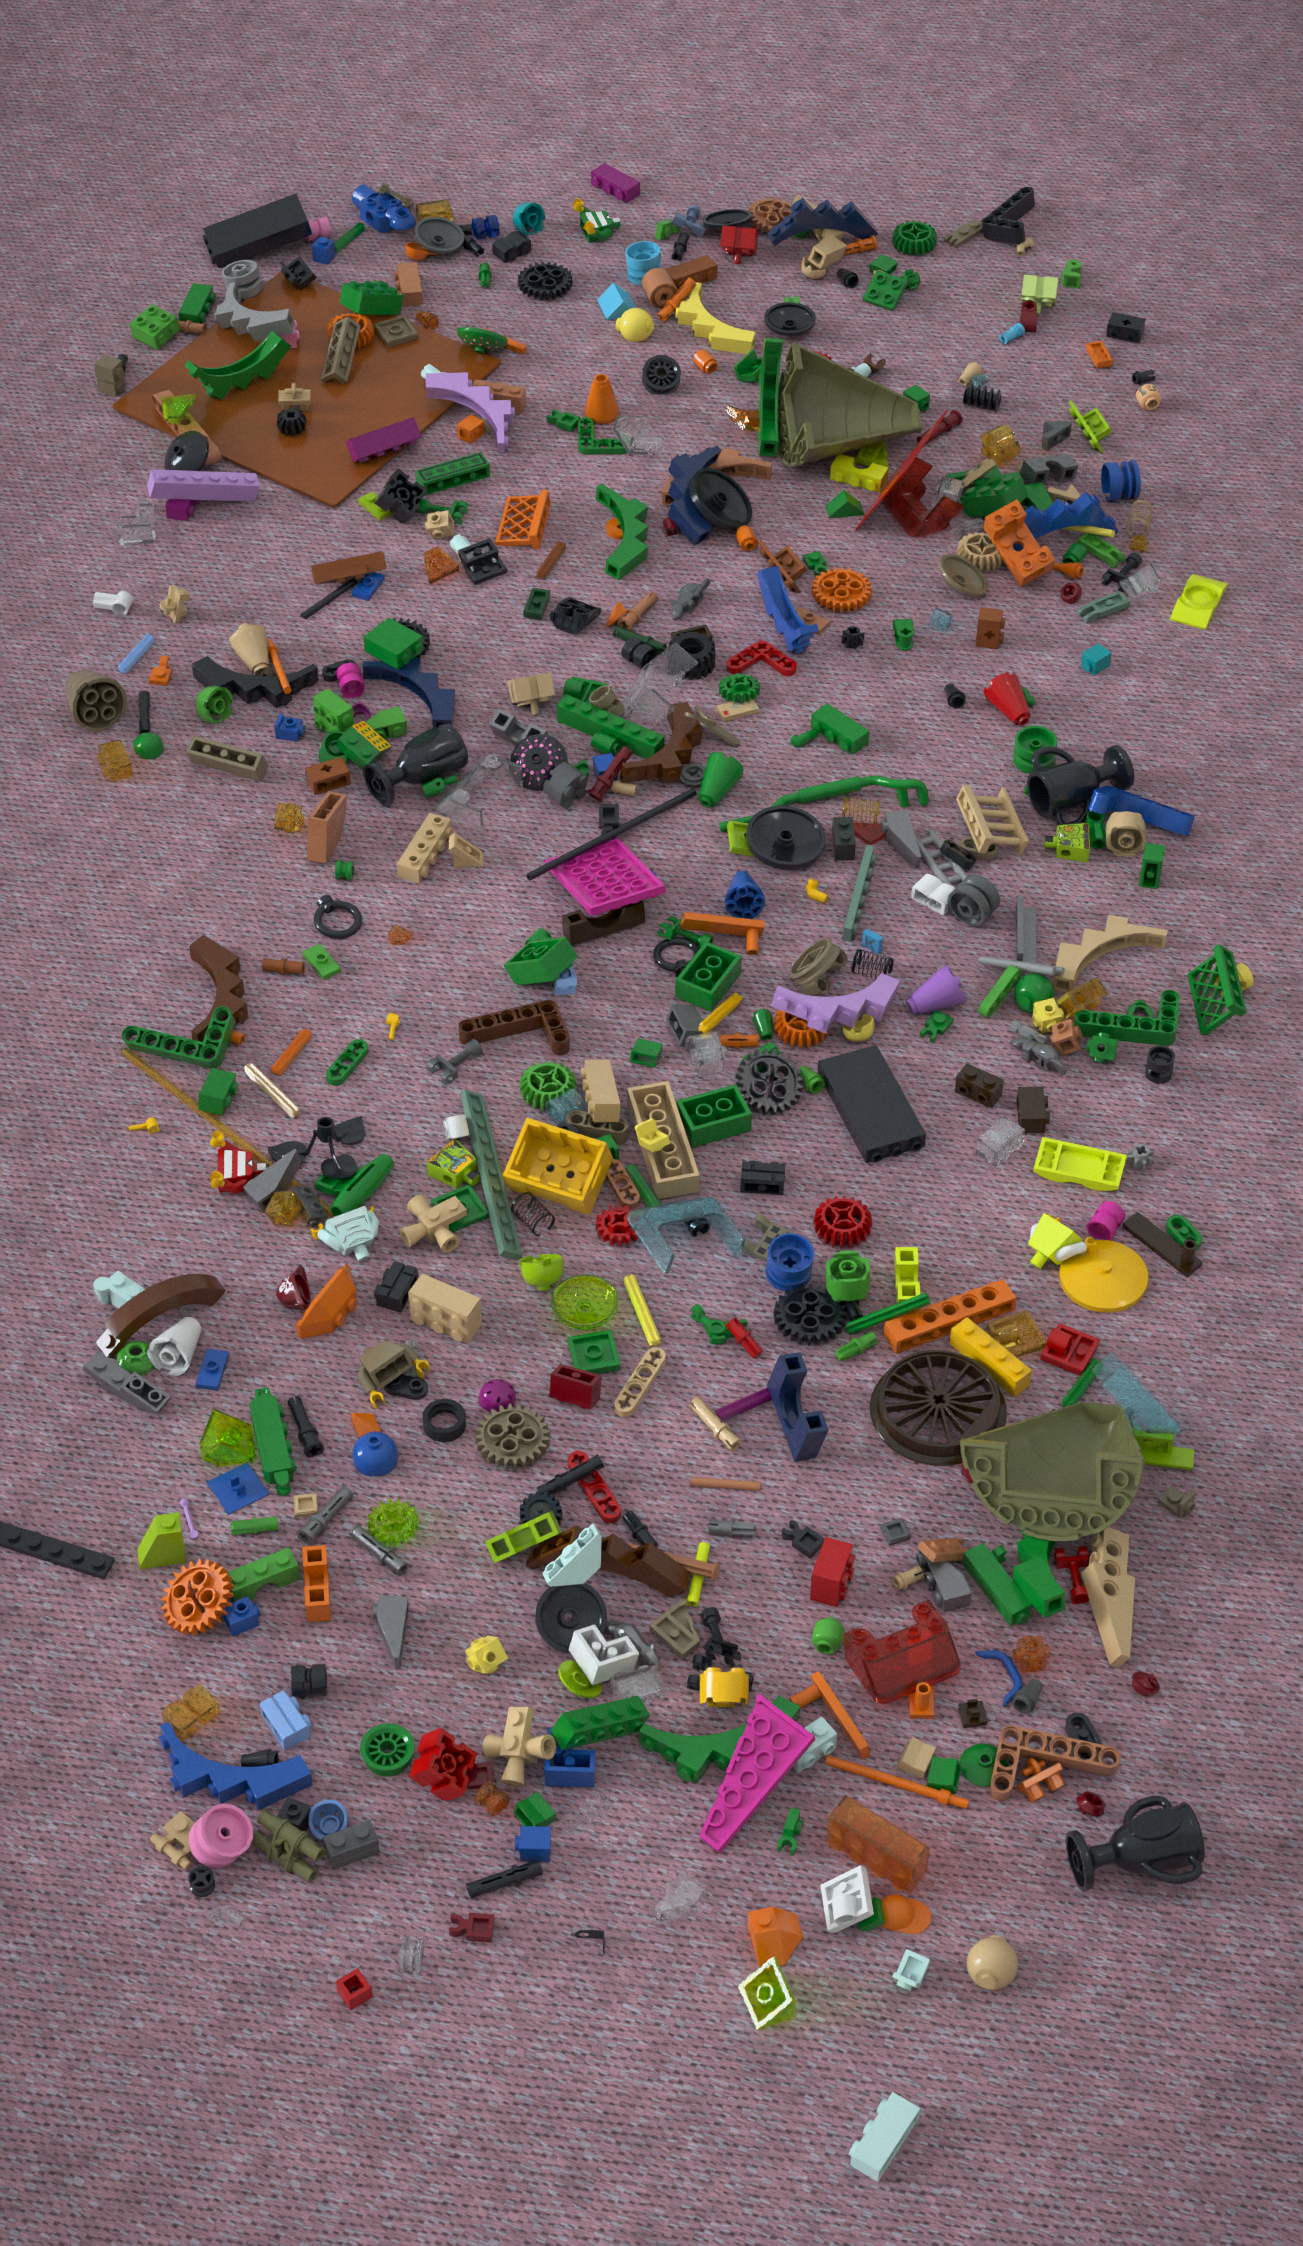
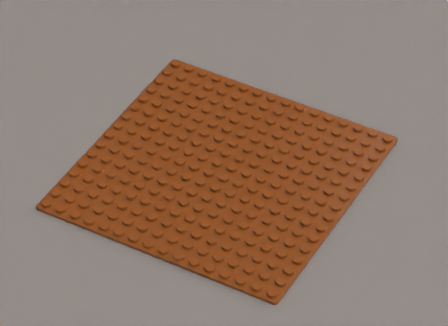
M281 271L263 285L261 292L240 303V305L255 311L289 309L293 319L296 320L300 340L297 341L298 348L288 350L268 379L262 376L260 378L254 376L245 390L239 386L237 388L232 386L222 400L216 396L213 399L205 393L206 389L202 386V382L199 381V377L195 379L188 374L189 370L184 366L188 360L204 368L226 366L237 362L242 357L244 358L265 340L254 341L249 333L237 335L236 330L232 327L221 329L219 323L216 322L115 402L113 409L167 434L178 437L155 409L151 398L154 394L170 390L218 447L223 459L335 508L407 446V444L402 445V449L391 452L390 449L385 451V455L377 458L375 455L370 456V460L360 463L359 461H352L346 441L412 417L415 418L421 434L457 403L445 399H427L426 379L421 376V371L426 365L431 364L440 372H468V380H472L473 385L475 380H484L501 365V360L486 353H477L467 345L410 322L418 332L419 339L387 348L374 330L373 340H370V344H366L365 347L361 346L360 349L355 348L348 381L342 384L335 378L324 382L321 380L330 344L327 335L328 323L331 322V319H335V316H341L342 313L345 315L348 312L349 314L355 312L340 304V292L314 281L300 290L297 285L294 287ZM362 314V316H367L371 320L372 325L398 317L395 315ZM292 383H295L296 388L311 391V401L308 410H302L307 419L305 431H301V434H295L294 436L292 434L287 436L286 433L282 434L278 430L276 422L278 413L282 412V407L278 404L279 390L292 388ZM292 405V409L297 408V410H300L299 405Z

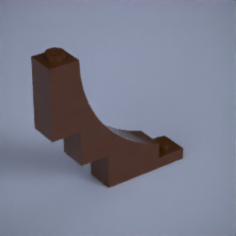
M577 1525L533 1545L526 1565L529 1568L536 1569L555 1561L562 1554L564 1548L571 1545L579 1537L583 1529ZM615 1534L601 1539V1567L598 1570L637 1580L656 1589L667 1597H674L686 1591L691 1572L651 1542L634 1549Z

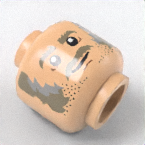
M1145 384L1136 392V399L1144 410H1153L1160 404L1161 395L1156 386Z

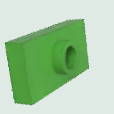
M321 944L302 951L303 957L322 980L341 972V968Z

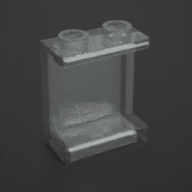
M617 416L613 431L629 454H661L666 440L663 436H652L647 428L648 416Z

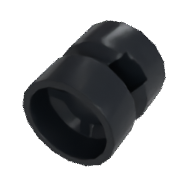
M631 637L623 645L621 656L641 670H646L654 664L657 651L648 644H644L640 639Z
M1159 1045L1149 1050L1145 1068V1076L1149 1081L1156 1084H1164L1171 1079L1175 1061V1053L1172 1049Z
M312 1664L310 1668H307L305 1665L291 1666L292 1696L306 1697L308 1693H311L313 1696H327L326 1664Z

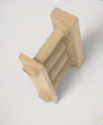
M963 785L956 800L978 852L986 853L991 844L1014 845L1018 855L1023 854L1028 846V837L1023 830L1006 789L1001 788L997 797L975 796L970 785ZM978 804L997 805L998 810L981 809ZM984 817L1002 818L1004 824L986 822ZM990 831L1008 832L1010 837L992 836Z

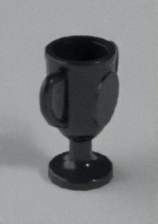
M447 723L441 724L437 728L429 729L410 740L399 755L396 767L384 771L375 762L364 765L363 777L371 795L383 807H387L393 804L395 800L393 786L402 781L409 784L427 783L435 778L444 777L460 768L466 767L468 763L467 748L457 730Z
M1119 745L1110 746L1104 752V765L1095 767L1087 762L1076 761L1066 751L1056 747L1047 746L1037 749L1032 755V764L1036 770L1029 774L1027 780L1028 795L1034 809L1044 818L1054 815L1058 826L1084 823L1087 819V813L1090 811L1088 808L1094 789L1099 788L1101 782L1109 780L1113 787L1122 790H1128L1133 786L1134 769L1127 752ZM1046 754H1054L1064 758L1068 763L1043 769L1039 763V758ZM1084 802L1083 812L1077 820L1065 823L1062 820L1061 812Z
M1150 1796L1136 1801L1126 1811L1123 1825L1113 1833L1109 1843L1089 1846L1079 1831L1073 1830L1066 1833V1851L1069 1865L1077 1886L1082 1892L1089 1891L1094 1887L1095 1869L1113 1863L1125 1871L1147 1873L1158 1881L1170 1884L1192 1882L1202 1874L1201 1863L1204 1862L1205 1857L1203 1835L1195 1812L1186 1802L1172 1806L1171 1802L1162 1796ZM1152 1806H1161V1807H1163V1808H1158V1809L1149 1810V1811H1147V1812H1144V1813L1140 1814L1139 1816H1137L1136 1818L1133 1819V1817H1134L1140 1810H1142V1809H1144V1808L1152 1807ZM1191 1865L1193 1866L1192 1871L1181 1874H1171L1162 1872L1187 1867Z

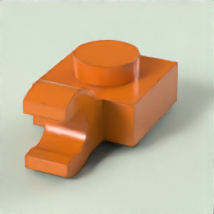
M162 655L160 657L159 667H153L149 684L168 686L172 676V669H169L170 663H168L169 656Z

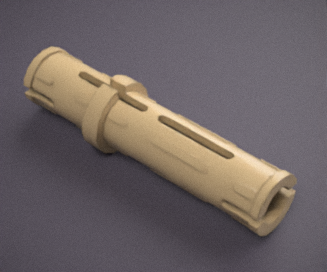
M695 1397L689 1404V1407L714 1432L713 1435L716 1439H720L730 1451H736L740 1447L739 1445L742 1444V1441L731 1431V1427L727 1423L722 1422L705 1404L701 1397Z

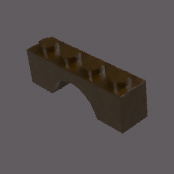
M642 900L635 904L624 905L619 909H611L600 917H588L581 910L562 915L563 935L571 946L646 922L644 902Z

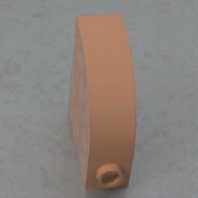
M328 791L308 817L307 860L327 863L332 856L344 826L347 806L346 794Z

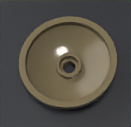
M946 554L941 558L939 562L941 574L953 590L970 597L984 595L988 589V583L983 573L969 560L955 554Z

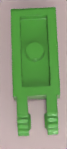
M1086 533L1077 539V543L1082 544L1088 552L1105 561L1106 564L1113 568L1118 566V561L1123 563L1126 560L1123 552L1121 553L1115 546L1095 534Z

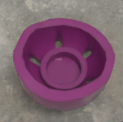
M502 1379L488 1381L480 1390L479 1404L488 1412H491V1409L499 1412V1406L508 1409V1405L511 1404L513 1407L516 1401L515 1389L510 1383Z

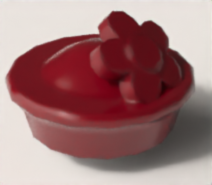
M1067 583L1061 589V598L1068 604L1077 602L1082 595V588L1077 583Z
M1138 1671L1133 1674L1132 1687L1137 1693L1145 1697L1158 1693L1160 1685L1153 1673L1150 1675Z
M1086 1791L1076 1798L1082 1815L1085 1812L1096 1817L1104 1814L1105 1803L1098 1795Z

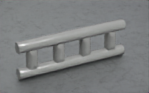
M933 829L927 832L929 837L919 840L916 836L922 858L942 883L953 886L952 884L961 882L968 876L962 867L941 853L940 848L943 842ZM934 843L937 850L928 852L924 846ZM943 856L947 862L937 865L934 859ZM953 869L957 875L947 878L943 871Z
M980 956L978 959V963L981 965L1008 968L1010 965H1014L1022 971L1041 974L1064 975L1065 972L1064 967L991 956Z

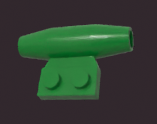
M381 1154L361 1169L357 1166V1171L352 1177L333 1179L322 1174L314 1182L315 1189L332 1196L338 1194L330 1207L331 1213L336 1217L361 1207L383 1184L394 1166V1161L390 1156Z

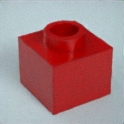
M358 1968L336 1981L337 1992L350 2011L372 1998V1988Z

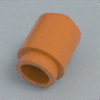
M703 349L695 353L693 362L703 372L710 374L717 370L718 364L716 359Z
M748 526L738 528L736 538L743 551L756 549L758 540L753 529Z

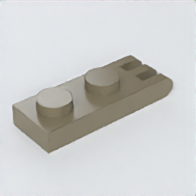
M973 219L945 236L944 242H949L950 245L954 244V247L957 248L982 233V223Z

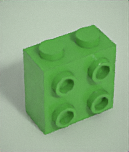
M153 304L129 324L133 338L156 350L180 331L177 317Z
M326 689L313 697L314 724L318 730H323L327 734L332 731H342L345 733L351 726L355 725L352 706L343 701L336 693L334 694L329 689Z

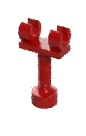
M1078 1546V1556L1065 1557L1064 1548H1054L1056 1569L1069 1568L1073 1584V1588L1070 1590L1071 1602L1073 1604L1087 1603L1089 1601L1086 1587L1082 1585L1079 1567L1089 1566L1090 1557L1087 1546Z

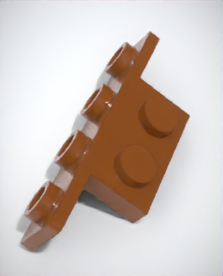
M760 540L758 543L762 548L759 551L764 558H770L767 561L772 567L779 566L782 580L786 578L785 584L790 591L794 589L797 594L800 593L794 580L807 571L802 562L788 545L773 556Z
M380 551L312 565L311 569L314 582L317 584L336 580V583L345 582L347 577L354 576V579L364 578L366 573L385 570L387 566L384 552Z

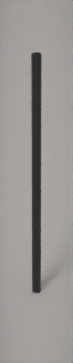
M692 788L527 873V879L531 881L696 795L695 789Z

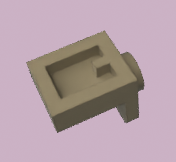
M1171 1485L1158 1498L1157 1503L1178 1518H1181L1185 1513L1190 1514L1195 1508L1196 1493L1190 1491L1186 1495Z

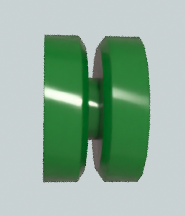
M1028 726L1019 730L1015 736L1013 753L1015 766L1028 774L1035 771L1036 769L1032 764L1033 753L1037 749L1047 746L1057 748L1058 742L1055 733L1042 726ZM1046 754L1039 758V763L1043 769L1055 765L1056 755Z

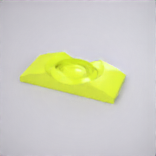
M1192 574L1187 580L1182 595L1175 604L1170 620L1206 630L1228 587V583Z
M1042 1137L1033 1172L1051 1181L1078 1183L1088 1189L1098 1191L1118 1190L1127 1155Z

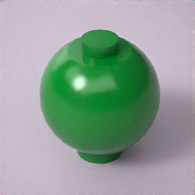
M1030 973L1017 981L1013 996L1016 1005L1022 1011L1033 1014L1034 1003L1054 998L1055 990L1052 982L1046 976L1039 973Z

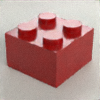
M825 1537L812 1572L810 1600L838 1607L840 1600H845L848 1587H846L847 1582L852 1581L855 1571L853 1565L856 1555L852 1554L853 1544Z

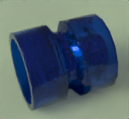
M495 214L488 215L485 219L482 217L472 218V230L476 240L485 239L487 235L490 238L500 235L499 222Z

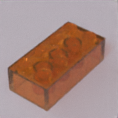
M845 1795L828 1816L827 1841L829 1845L836 1851L842 1850L847 1853L853 1862L857 1864L863 1863L869 1867L875 1876L879 1878L885 1877L890 1880L897 1890H905L911 1894L927 1873L929 1846L849 1796Z

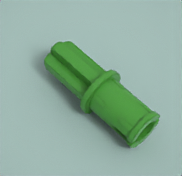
M869 1332L858 1339L853 1338L850 1340V1343L838 1348L835 1355L839 1361H844L856 1354L861 1355L864 1350L878 1344V1340H875L877 1337L873 1332Z
M253 1516V1519L232 1521L230 1524L232 1535L249 1533L257 1535L259 1532L278 1531L277 1516L257 1519Z

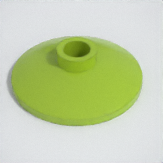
M568 1660L560 1665L558 1669L559 1677L572 1693L587 1699L599 1696L602 1691V1684L592 1685L576 1661Z

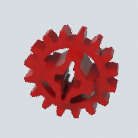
M620 1204L617 1205V1208L610 1205L608 1211L602 1209V1215H597L598 1237L602 1236L603 1242L609 1240L610 1246L618 1243V1246L621 1247L624 1242L630 1245V1240L636 1242L637 1236L642 1235V1215L637 1214V1209L629 1210V1205H626L625 1208H621Z

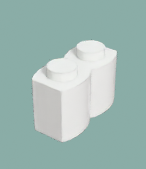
M926 874L912 887L911 897L935 912L945 915L950 910L948 896L955 887L942 883L939 878L933 875Z

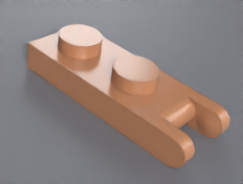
M961 1538L922 1540L918 1546V1549L933 1563L963 1560L964 1552L970 1550L962 1546L964 1541Z

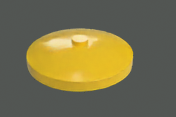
M1094 1240V1243H1098V1252L1094 1254L1083 1252L1061 1263L1059 1279L1064 1292L1073 1302L1088 1310L1112 1313L1128 1309L1140 1301L1147 1289L1148 1270L1144 1261L1134 1250L1115 1241Z

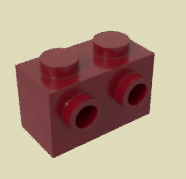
M560 1363L551 1373L549 1397L560 1402L577 1405L581 1408L592 1409L600 1399L602 1375Z

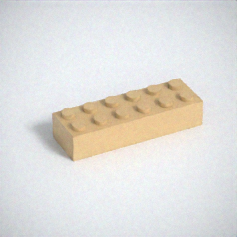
M669 1081L627 1088V1106L634 1128L636 1125L653 1118L656 1121L657 1129L668 1135L670 1144L657 1152H651L640 1146L657 1199L699 1192L700 1175Z

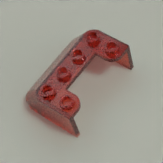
M929 1599L916 1604L912 1608V1617L917 1623L877 1640L868 1630L863 1628H857L843 1634L845 1660L875 1702L887 1704L915 1693L916 1686L921 1682L932 1686L959 1674L961 1670L960 1658L950 1630L944 1618Z

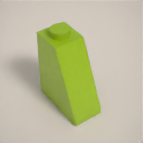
M179 1512L155 1515L137 1548L139 1570L187 1563Z

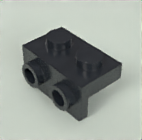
M300 256L288 266L283 261L280 262V265L283 267L281 269L282 273L294 287L297 285L300 290L317 278Z

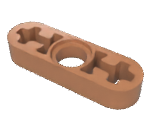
M613 1159L610 1167L616 1169V1175L614 1176L613 1170L609 1169L605 1178L621 1206L625 1208L626 1205H629V1209H635L640 1204V1194L622 1163L617 1159ZM625 1182L627 1185L621 1188L617 1187L616 1183ZM626 1193H628L629 1197L634 1200L630 1201L629 1199H626Z

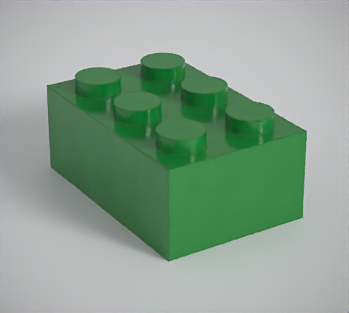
M350 281V283H343L340 304L357 314L400 315L404 295L398 292L397 288L388 286L386 282L379 281L376 284L370 281H364V283Z
M1013 475L1004 478H980L974 482L975 484L965 491V494L960 497V501L967 516H988L1016 499L1021 503L1028 496V492L1021 476L1013 477Z
M566 937L529 941L503 966L517 985L525 984L527 986L531 983L541 984L548 981L552 983L559 979V974L562 971L569 969L573 965L572 962L578 956Z
M705 942L675 980V997L712 1012L741 974L742 956Z
M736 1084L677 1100L676 1105L691 1148L751 1131L752 1113Z

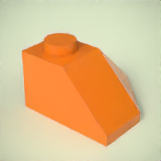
M776 1907L748 1912L747 1926L759 1970L785 1966L791 1954L803 1939L797 1914Z

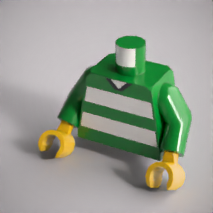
M576 198L573 202L574 210L576 212L580 211V227L589 243L598 240L604 241L613 236V228L621 227L619 217L610 219L607 211H591L585 206L582 207L584 202L579 198Z

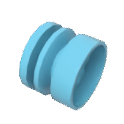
M639 241L631 244L625 250L628 279L636 285H641L643 276L649 270L662 268L660 247L656 243Z

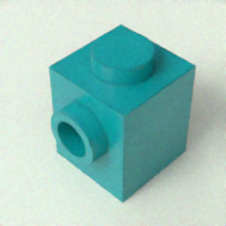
M1098 643L1082 653L1081 666L1085 671L1095 675L1110 666L1112 653Z

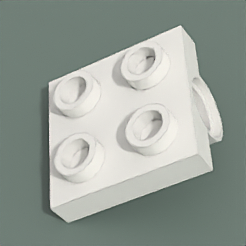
M858 1866L820 1885L828 1932L837 1933L874 1915L866 1868Z

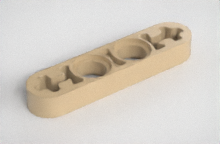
M653 1347L645 1353L614 1402L615 1413L618 1416L629 1417L635 1412L665 1365L666 1353L663 1349ZM656 1356H660V1359L657 1358L652 1366V1357L655 1358ZM647 1371L651 1373V1376L643 1378L639 1374ZM636 1387L639 1388L641 1392L638 1394H632L629 1392V1390L631 1388ZM628 1398V1407L622 1409L621 1406H624L626 1404Z

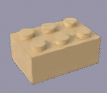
M425 1274L420 1275L408 1292L410 1318L418 1325L425 1324L437 1333L443 1332L450 1335L456 1341L467 1343L471 1341L482 1325L481 1298Z

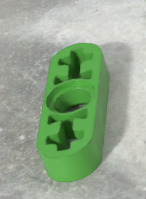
M1010 965L982 1001L978 1013L986 1018L993 1015L1020 979L1022 970L1014 965Z

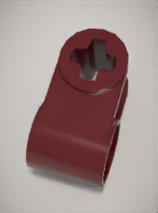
M1033 301L1022 303L1020 324L1023 325L1025 331L1036 332L1037 304Z

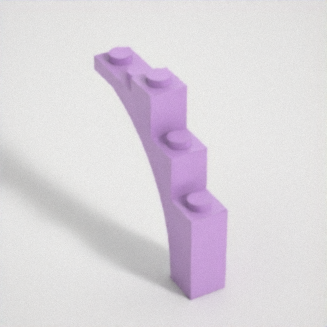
M468 372L426 373L427 399L450 400L473 409L488 422L495 432L498 453H505V447H508V436H505V432H508V425H512L511 418H515V407H511V400H493V393H490L489 386H472V380H468Z
M881 973L876 981L867 988L849 995L834 997L804 995L778 986L775 990L771 1006L807 1020L808 1027L826 1034L833 1021L854 1028L860 1015L863 1014L870 1015L875 1021L881 1022L896 995L900 980Z

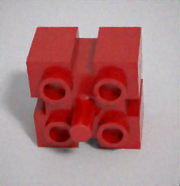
M723 226L720 246L726 254L735 255L734 264H740L741 254L751 257L752 254H757L759 234L755 228Z
M439 1728L422 1735L417 1750L421 1758L414 1760L409 1777L423 1787L430 1785L431 1793L443 1801H450L465 1794L469 1781L465 1773L473 1769L477 1753L464 1743L456 1745L454 1743L456 1738L443 1728Z

